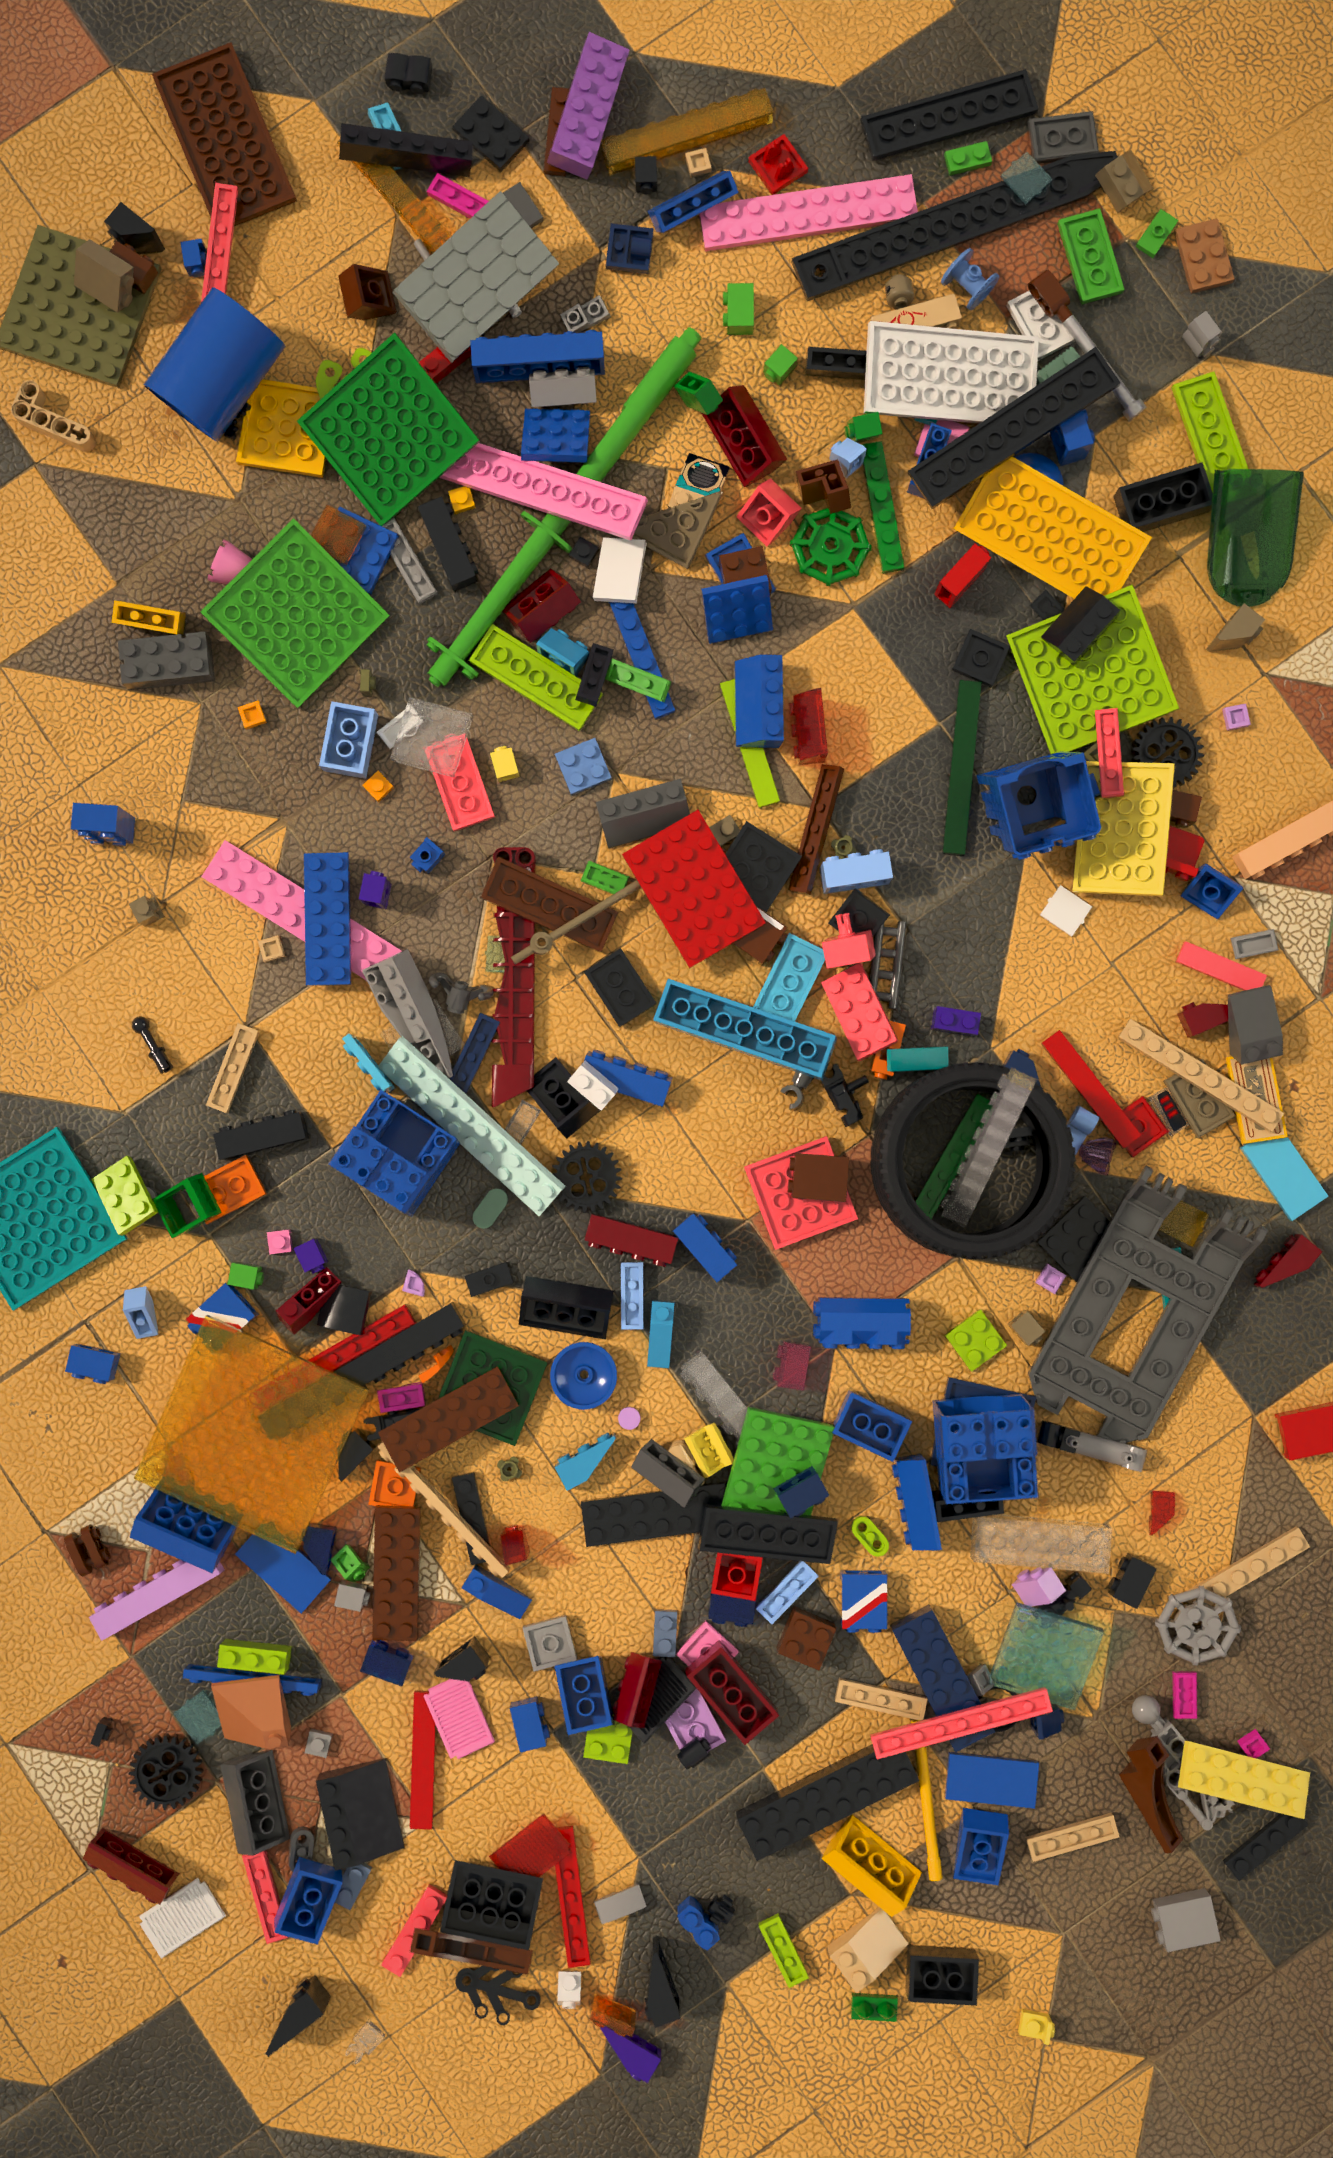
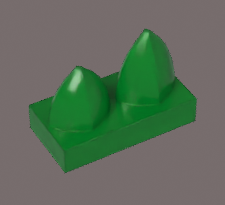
M852 1993L851 2019L897 2022V1995Z

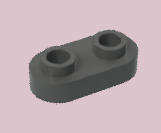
M298 1827L291 1834L288 1864L292 1872L296 1866L297 1858L302 1857L309 1860L313 1858L314 1836L307 1827ZM305 1835L303 1840H298L299 1836Z

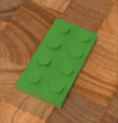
M1101 209L1059 219L1057 225L1081 305L1122 294L1125 289Z

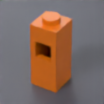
M889 1021L899 1042L874 1054L870 1072L875 1073V1078L887 1080V1077H893L894 1072L887 1071V1049H898L901 1047L905 1024Z

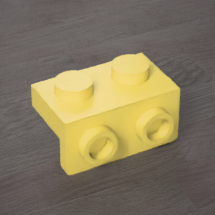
M715 1423L703 1426L684 1438L704 1478H708L722 1468L733 1464L734 1458Z

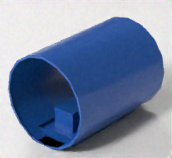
M211 288L143 385L181 417L218 442L286 346L275 333L239 303L222 291Z

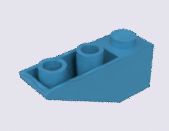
M605 1433L597 1438V1443L591 1446L589 1443H586L577 1448L578 1453L572 1456L568 1453L557 1459L559 1463L555 1465V1469L567 1491L588 1480L615 1441V1433L612 1435Z

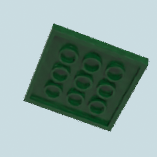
M465 1330L439 1398L498 1366L519 1406L475 1431L516 1446L548 1362Z

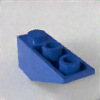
M931 423L916 465L945 447L952 430ZM911 479L907 493L924 498Z

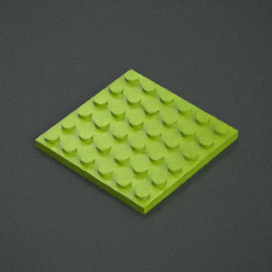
M1133 584L1104 596L1120 610V614L1074 666L1041 638L1061 614L1006 635L1050 754L1060 751L1071 752L1096 742L1095 710L1118 708L1119 733L1179 710Z

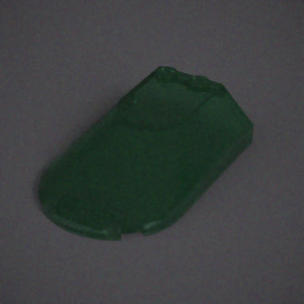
M1233 468L1215 470L1207 572L1213 589L1226 602L1240 607L1244 603L1249 607L1263 604L1270 600L1271 596L1280 588L1282 589L1288 580L1294 557L1304 476L1303 471Z

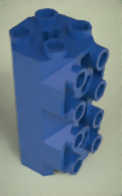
M818 1297V1301L813 1302V1314L817 1316V1324H813V1337L818 1339V1342L822 1343L824 1348H838V1344H845L846 1348L859 1349L860 1344H867V1347L870 1349H882L883 1345H889L891 1349H905V1344L910 1342L906 1336L911 1334V1310L906 1308L905 1304H910L908 1298Z

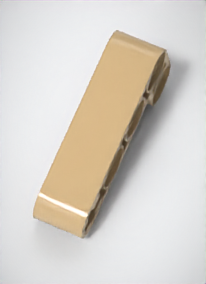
M32 380L22 383L11 406L12 415L22 426L84 452H89L95 448L96 439L86 426L44 409L43 405L46 396L39 385ZM36 391L34 396L29 397L31 392ZM27 410V414L21 417V413ZM48 419L44 425H40L42 420ZM68 427L66 432L60 433L62 428Z

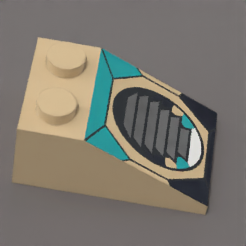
M689 453L674 487L668 508L722 491L730 466Z

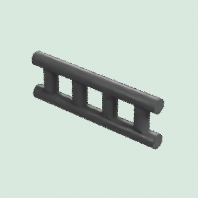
M898 921L897 928L884 927L883 923L874 935L873 943L876 956L871 960L869 980L879 1001L889 1002L888 1009H897L907 923L903 921ZM883 935L896 937L895 950L882 948ZM881 957L894 958L892 971L879 970ZM878 979L891 980L890 993L877 992Z

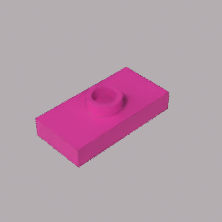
M1172 1671L1173 1717L1175 1719H1197V1673L1195 1671Z

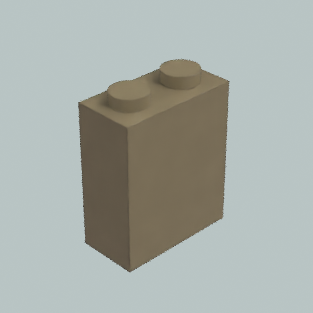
M89 239L76 249L74 286L117 313L124 307H128L132 302L131 293L134 283V267Z

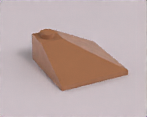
M279 1675L211 1684L225 1739L265 1749L289 1746L292 1727Z

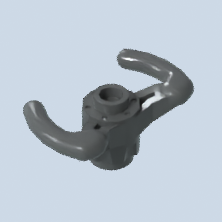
M438 972L429 977V983L433 988L438 987L439 982L448 995L446 1005H448L447 1010L452 1013L463 1014L468 1008L469 1001L477 997L480 1001L488 1000L494 994L492 987L488 985L469 987V984L464 981L453 982L445 973Z

